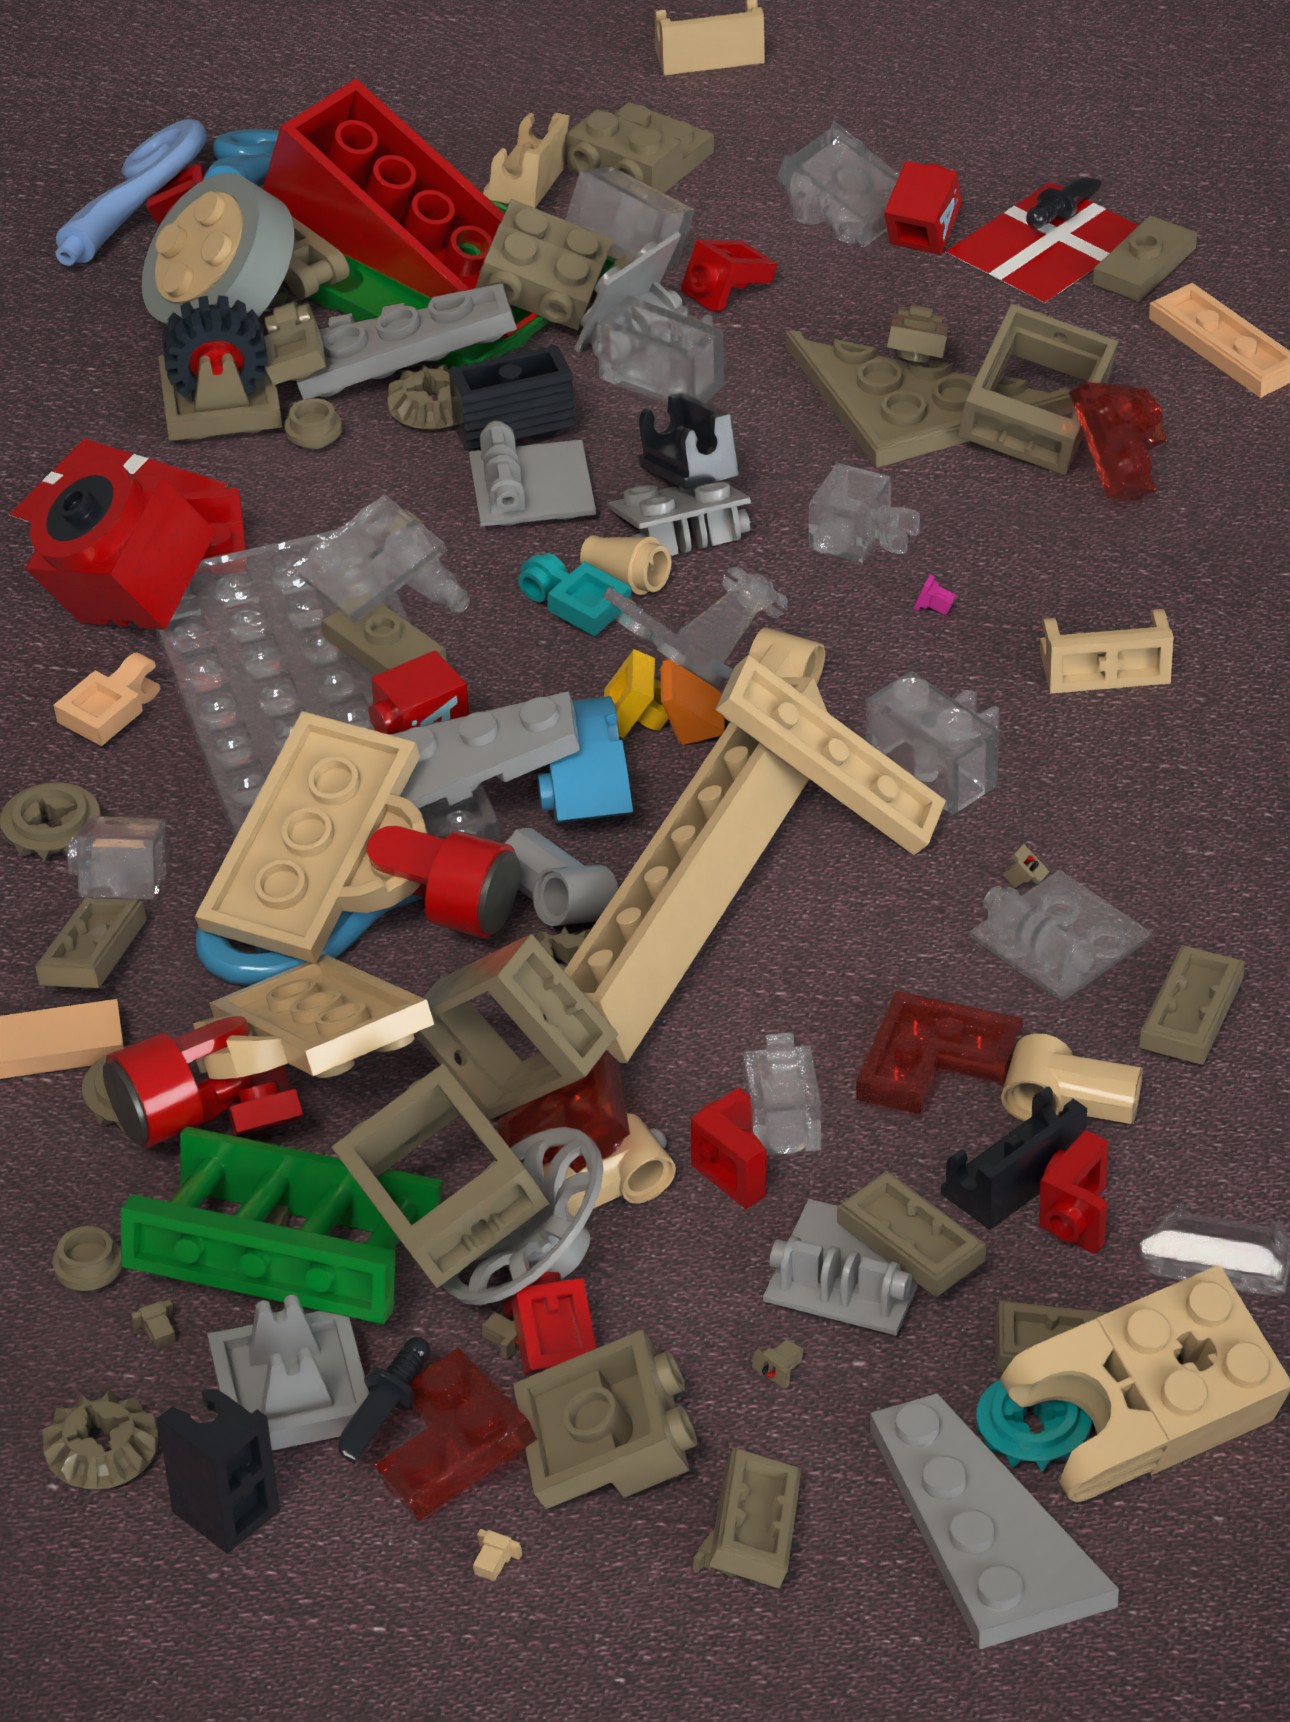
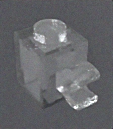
M836 463L809 502V549L864 563L878 541L881 547L889 552L906 554L908 551V534L918 536L920 533L919 512L905 507H891V477Z
M89 816L78 835L71 837L68 846V870L70 875H78L79 897L154 900L167 879L165 819Z
M793 1032L767 1034L766 1050L743 1052L744 1091L750 1095V1131L759 1138L766 1148L767 1155L821 1150V1102L810 1045L794 1047Z

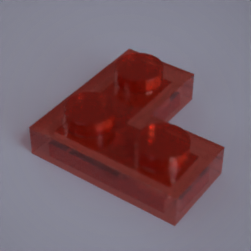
M1086 382L1069 391L1107 498L1140 500L1157 491L1150 474L1152 464L1146 450L1153 449L1166 442L1167 439L1161 425L1162 412L1160 406L1149 393V390L1147 388Z
M895 991L857 1078L856 1100L921 1114L940 1068L1005 1082L1017 1042L1022 1038L1023 1018Z
M606 1050L586 1077L522 1106H518L498 1121L499 1135L509 1148L536 1133L552 1128L568 1127L578 1129L589 1136L600 1150L602 1160L612 1155L620 1147L624 1138L630 1135L618 1060ZM564 1146L549 1147L544 1153L542 1162L554 1157ZM580 1155L570 1163L569 1167L575 1173H578L587 1167V1163L583 1155Z
M458 1347L417 1375L411 1385H409L416 1394V1399L410 1408L429 1428L376 1463L375 1467L385 1486L419 1522L537 1440V1437L529 1420Z

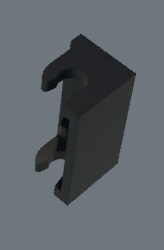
M683 392L668 396L667 407L670 425L665 431L657 432L654 428L655 417L653 412L647 408L642 410L639 417L643 454L638 455L640 467L686 490L739 476L729 413Z
M1045 1087L1033 1097L1032 1116L972 1161L967 1163V1153L964 1149H960L948 1158L946 1163V1182L941 1185V1195L987 1229L992 1230L1040 1194V1181L1044 1176L1050 1159L1058 1150L1063 1149L1066 1151L1082 1132L1086 1130L1087 1107L1073 1098L1064 1105L1059 1118L1051 1104L1054 1098L1051 1087Z
M205 1389L201 1392L203 1404L208 1410L219 1414L215 1420L209 1423H198L191 1418L190 1414L175 1407L168 1409L157 1420L172 1512L228 1554L280 1511L271 1440L266 1415L259 1410L250 1413L223 1392Z

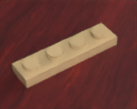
M746 656L734 667L715 709L911 854H917L929 844L946 802L944 798L752 656Z

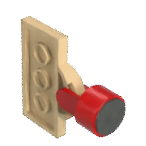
M302 711L203 899L195 919L202 931L316 964L342 911L370 913L391 908L408 896L415 895L425 898L426 916L431 924L486 939L501 929L511 912L519 885V859L511 845L456 830L449 834L446 839L428 834L422 813L409 799L400 797L420 758L416 742Z
M325 954L319 957L316 964L311 962L303 963L210 1002L214 1018L193 1023L195 1030L174 1039L168 1034L160 1032L108 1054L106 1063L103 1065V1079L110 1103L122 1128L135 1144L149 1148L180 1135L185 1126L196 1128L212 1121L239 1097V1091L254 1086L253 1074L290 1064L318 1078L336 1076L351 1069L355 1064L353 1059L373 1050L388 1052L407 1046L415 1039L413 1033L434 1025L427 999ZM196 1060L200 1073L207 1072L209 1077L195 1082L187 1063Z

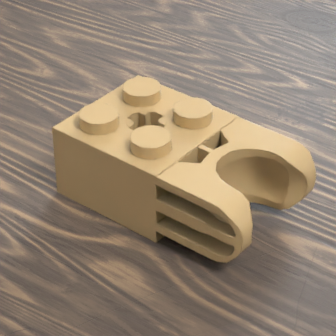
M1220 1264L1024 1350L1014 1357L1000 1379L1009 1397L1021 1407H1030L1045 1401L1061 1400L1071 1402L1082 1408L1092 1419L1097 1435L1080 1444L1071 1452L1058 1480L1067 1497L1074 1502L1093 1498L1148 1472L1152 1476L1273 1421L1290 1393L1289 1376Z

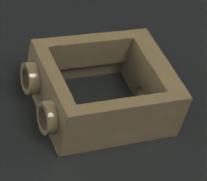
M1011 303L965 400L958 437L1066 475L1110 378L1119 341ZM1011 355L1088 381L1071 419L995 392Z
M532 934L437 980L423 997L427 999L434 1025L414 1033L440 1064H445L489 1120L586 1077L618 1035L615 1029ZM488 991L541 1053L521 1061L469 1000ZM454 1053L461 1057V1065L456 1063Z
M444 1063L424 1078L415 1081L403 1094L369 1119L360 1122L348 1135L332 1146V1149L436 1288L440 1287L550 1204L524 1165ZM460 1115L495 1159L496 1163L411 1225L376 1177Z

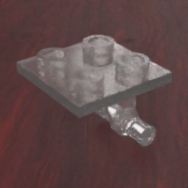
M385 494L374 503L362 508L356 517L329 538L317 543L307 555L292 566L299 577L354 624L405 584L426 596L430 601L443 603L451 612L456 614L465 611L471 600L468 592L457 585L456 576L446 567H443L438 559L448 551L444 542Z
M732 567L726 571L738 579V582L731 580L725 575L723 576V587L728 593L681 630L611 587H608L602 596L622 610L616 619L617 622L644 640L649 639L658 646L657 650L683 668L691 669L717 687L723 678L729 681L734 667L725 660L756 613L763 611L768 616L776 618L781 616L783 612L772 605L773 602L784 609L787 608L788 604L786 596L774 590L773 583L768 578L758 573L748 574L740 567Z

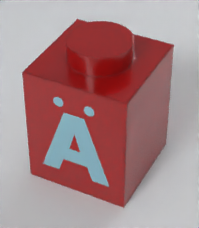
M905 160L884 211L890 244L938 255L942 254L962 205L957 171L949 170L935 163L920 164Z
M436 650L371 677L373 704L369 706L368 711L372 726L377 732L391 735L414 727H424L469 715L467 683Z

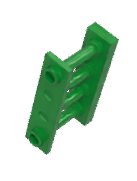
M185 1126L180 1133V1188L172 1199L168 1202L132 1194L121 1207V1267L283 1303L285 1297L296 1295L302 1307L379 1324H385L394 1310V1249L400 1242V1239L340 1158ZM387 1169L376 1177L411 1225L442 1203L443 1180ZM207 1197L242 1204L234 1216L200 1209V1206ZM276 1205L288 1206V1214L307 1218L299 1230L264 1222ZM337 1224L372 1232L365 1244L329 1236Z

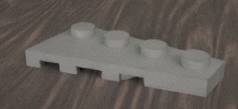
M503 283L436 296L431 299L428 308L416 310L411 306H405V303L383 307L382 314L378 318L354 322L352 314L330 317L328 321L329 328L319 329L323 340L326 368L317 370L310 376L296 380L303 400L317 396L328 397L339 393L347 386L371 378H386L394 374L398 369L424 360L436 361L446 357L451 351L475 343L493 342L505 333L517 330Z
M569 691L546 697H537L526 702L485 712H475L465 717L424 727H414L407 731L391 734L392 736L414 741L417 744L420 758L400 797L409 799L418 809L442 798H446L449 806L472 797V791L481 782L494 776L507 782L580 751L575 709Z
M938 1393L870 1413V1432L979 1650L1118 1608L1119 1588Z

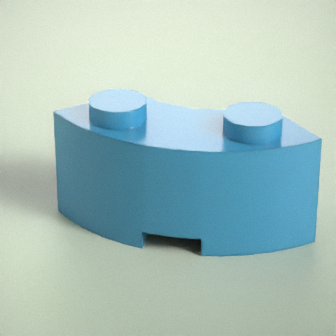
M611 696L572 700L576 715L580 751L543 766L546 773L537 774L541 811L552 810L554 824L631 814L633 807L623 741L619 740L617 713Z

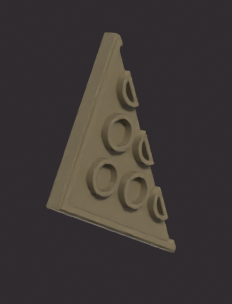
M791 330L786 332V349L875 468L969 442L958 437L965 400L976 379L975 376L952 372V365L934 360L929 362L908 360V362L878 356L877 348L838 339L834 340V346L805 340L804 333L801 331ZM1002 375L995 389V392L1058 415L1074 411L1075 395L1068 389L1059 388V390L1050 393L1028 388V381Z

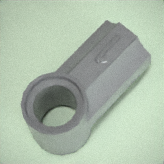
M533 828L516 829L513 835L505 842L514 848L519 859L520 877L518 890L533 900L538 917L547 925L560 926L597 922L618 890V883L608 867L601 864L583 865Z

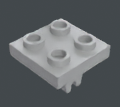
M296 1295L285 1297L284 1309L280 1312H273L268 1301L258 1302L252 1325L207 1334L218 1390L229 1396L250 1413L259 1410L267 1416L272 1450L340 1437L345 1426L369 1394L368 1387L364 1382L365 1376L350 1318L325 1311L305 1314Z

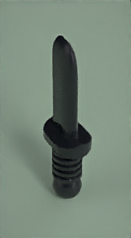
M1085 177L1072 182L1061 191L1054 188L1045 189L1037 198L1038 204L1028 211L1026 215L1027 224L1033 229H1039L1055 218L1069 219L1076 213L1077 204L1097 191L1102 181Z
M412 1337L405 1343L403 1349L398 1352L387 1370L373 1367L364 1378L370 1393L345 1426L338 1442L340 1454L352 1464L357 1462L393 1409L408 1410L415 1401L416 1394L409 1385H411L423 1368V1363L431 1355L430 1344L425 1339Z

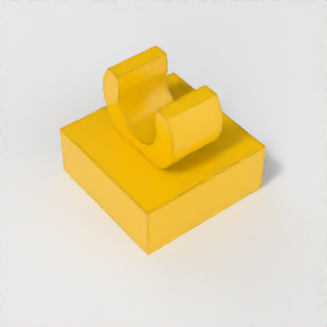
M635 649L632 650L604 689V697L611 696L617 713L618 736L625 738L637 720L645 727L657 731L661 730L668 720V716L661 703V681L654 680L655 658Z

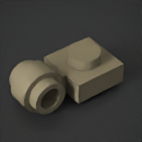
M294 301L274 308V314L265 317L269 334L264 336L268 357V366H265V369L273 385L288 380H301L317 370L326 368L322 335L308 303L298 306L297 302Z
M911 305L910 310L899 308L897 314H892L887 348L897 349V356L915 362H929L931 356L943 358L948 324L942 323L943 316L932 314V308Z

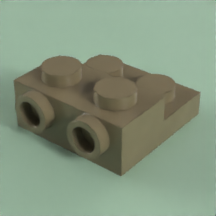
M630 102L614 114L596 109L566 133L567 169L654 202L714 153V134L691 126L687 122L675 120L651 111L645 106Z
M511 199L485 258L475 289L503 283L509 304L578 331L580 321L586 311L613 239Z
M643 1329L513 1383L533 1492L545 1509L611 1482L624 1498L690 1471L685 1450L697 1446V1437L687 1412L681 1405L675 1407L673 1395L685 1390L684 1380L671 1352L665 1351L660 1354Z

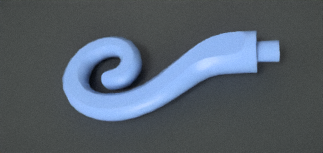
M194 119L181 120L162 129L139 145L126 158L122 166L121 173L126 181L89 202L59 229L56 235V244L58 246L56 257L59 262L66 266H71L75 262L86 263L90 261L103 243L140 206L194 160L207 140V132L204 125Z

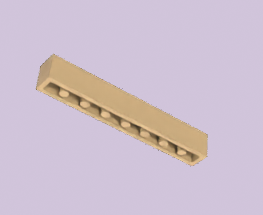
M814 677L781 678L827 712ZM733 722L729 723L564 969V972L618 1033L617 1037L597 1062L627 1063L809 781L808 777Z

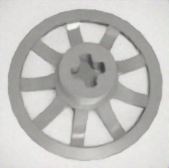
M568 1127L552 1128L531 1135L510 1148L520 1161L524 1159V1167L550 1204L474 1260L487 1258L477 1265L470 1278L469 1286L463 1284L458 1277L460 1271L442 1284L453 1298L464 1304L472 1305L497 1302L516 1294L537 1280L545 1272H559L561 1279H563L580 1264L590 1244V1233L584 1226L595 1206L603 1176L601 1152L596 1143L582 1131ZM564 1146L552 1160L546 1183L542 1162L544 1153L549 1147ZM583 1155L587 1163L588 1172L577 1173L565 1179L570 1163L576 1157ZM494 1160L486 1169L496 1163V1161ZM585 1191L581 1206L574 1218L569 1213L568 1201L572 1195ZM505 1265H509L513 1280L500 1286L486 1289L492 1273Z

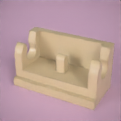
M746 0L745 13L672 22L670 18L667 19L666 10L655 11V50L663 75L765 63L764 13L761 7H757V0Z
M528 113L519 126L516 147L508 157L506 149L502 148L493 158L490 181L484 188L483 194L492 201L509 204L510 200L513 199L536 208L564 170L569 115L555 113L548 127L549 132L541 140L535 137L532 132V125L535 122L533 113Z
M1164 609L1150 610L1154 627L1060 635L1055 618L1042 619L1045 637L1040 638V654L1050 694L1171 684L1174 637L1172 629L1169 628Z

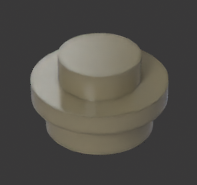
M319 398L304 399L295 403L290 408L289 416L285 421V434L288 440L295 445L311 450L320 449L332 443L340 436L342 431L341 418L334 411L333 405Z
M95 1226L74 1228L62 1236L53 1254L52 1264L55 1277L62 1285L72 1290L91 1291L102 1288L111 1283L122 1269L121 1249L117 1242L101 1228Z

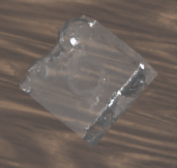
M833 119L829 130L791 157L786 153L776 180L789 196V215L792 219L803 224L825 222L831 226V234L834 238L844 243H857L864 248L887 231L884 211L900 172L892 168L878 155H875L863 142L851 135Z
M1181 1202L1140 1242L1142 1248L1140 1258L1146 1262L1145 1271L1153 1275L1182 1281L1220 1264L1237 1292L1276 1297L1286 1296L1290 1273V1238L1280 1219L1271 1227L1187 1213L1183 1202Z

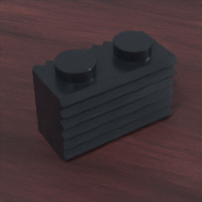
M551 344L548 348L539 347L537 351L529 349L526 353L518 351L515 356L507 354L504 358L498 356L493 360L485 358L482 363L474 361L471 365L463 363L460 368L452 366L449 369L453 426L465 451L481 450V432L487 424L493 421H500L509 426L514 432L515 440L526 437L547 439L554 436L558 430L576 426L574 419L575 405L573 401L574 386L572 382L574 379L558 346Z

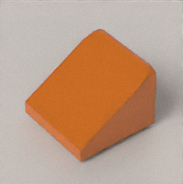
M672 659L662 661L661 703L678 742H681L682 745H687L721 736L725 731V718L715 710L722 696L721 692Z

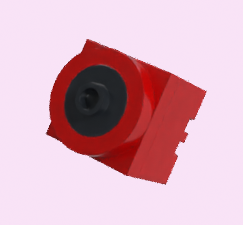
M98 459L81 464L67 472L50 487L40 500L30 525V538L35 551L25 569L79 623L106 625L112 620L117 626L127 627L128 623L133 621L139 628L166 630L216 531L163 475L130 474L123 465L114 460Z

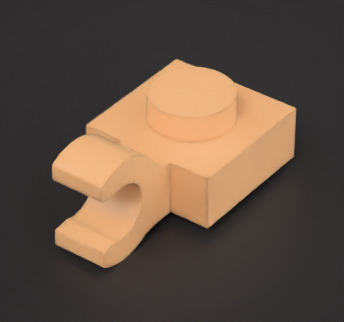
M136 652L128 656L121 666L109 677L95 670L54 704L57 723L99 746H103L143 712L142 704L150 702L161 690L160 684L145 677L156 667L155 661Z

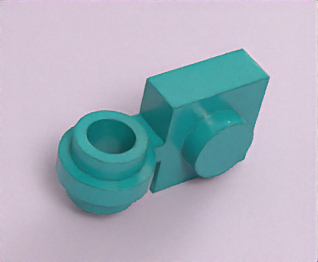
M550 553L532 555L521 566L518 584L522 592L529 599L535 602L548 601L549 612L593 636H596L631 605L632 586L585 561L570 574L567 573L563 562Z

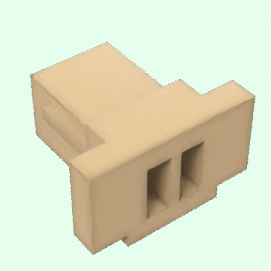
M480 1529L477 1536L482 1549L473 1564L474 1573L477 1576L495 1582L504 1564L508 1563L511 1557L520 1560L522 1556L521 1545L510 1537L490 1530Z

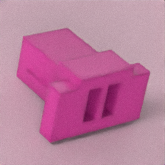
M930 574L913 609L919 611L921 607L926 609L928 606L947 615L956 594L938 586L939 582L935 581V576Z

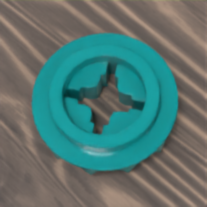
M1000 1379L984 1391L977 1405L976 1432L982 1434L986 1446L992 1453L1005 1454L1012 1468L1022 1460L1033 1461L1037 1463L1043 1472L1050 1460L1060 1459L1067 1462L1071 1452L1080 1444L1089 1440L1092 1419L1082 1408L1071 1402L1061 1400L1045 1401L1030 1406L1033 1408L1034 1415L1038 1416L1040 1423L1044 1424L1041 1433L1034 1434V1432H1030L1028 1424L1024 1423V1417L1027 1416V1407H1021L1012 1401Z

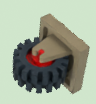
M218 295L217 305H209L208 296L198 297L199 307L196 309L192 307L189 301L181 305L182 317L173 312L168 318L169 328L164 327L162 346L164 355L158 356L169 441L181 439L199 440L207 436L240 432L257 433L265 429L281 428L277 387L272 384L265 369V366H268L264 331L262 323L259 324L258 315L252 309L247 313L246 304L239 300H236L231 308L229 307L228 296Z

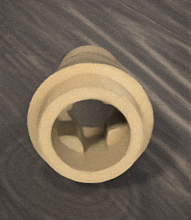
M591 535L583 543L580 552L581 564L585 561L632 586L631 591L638 595H644L649 591H659L667 582L671 570L669 550L665 546L660 545L659 541L654 537H599Z

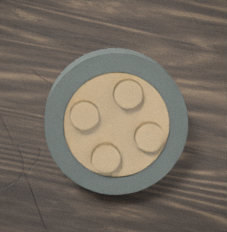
M222 173L211 176L191 188L177 201L163 219L148 249L142 273V296L149 313L169 327L168 318L173 312L182 317L180 306L189 301L192 307L196 309L199 307L198 297L208 296L209 305H217L218 295L228 296L229 307L231 308L236 300H239L246 304L247 313L253 309L258 317L269 304L275 308L282 306L287 299L288 291L281 284L287 273L294 246V225L288 208L276 197L248 179L234 173Z

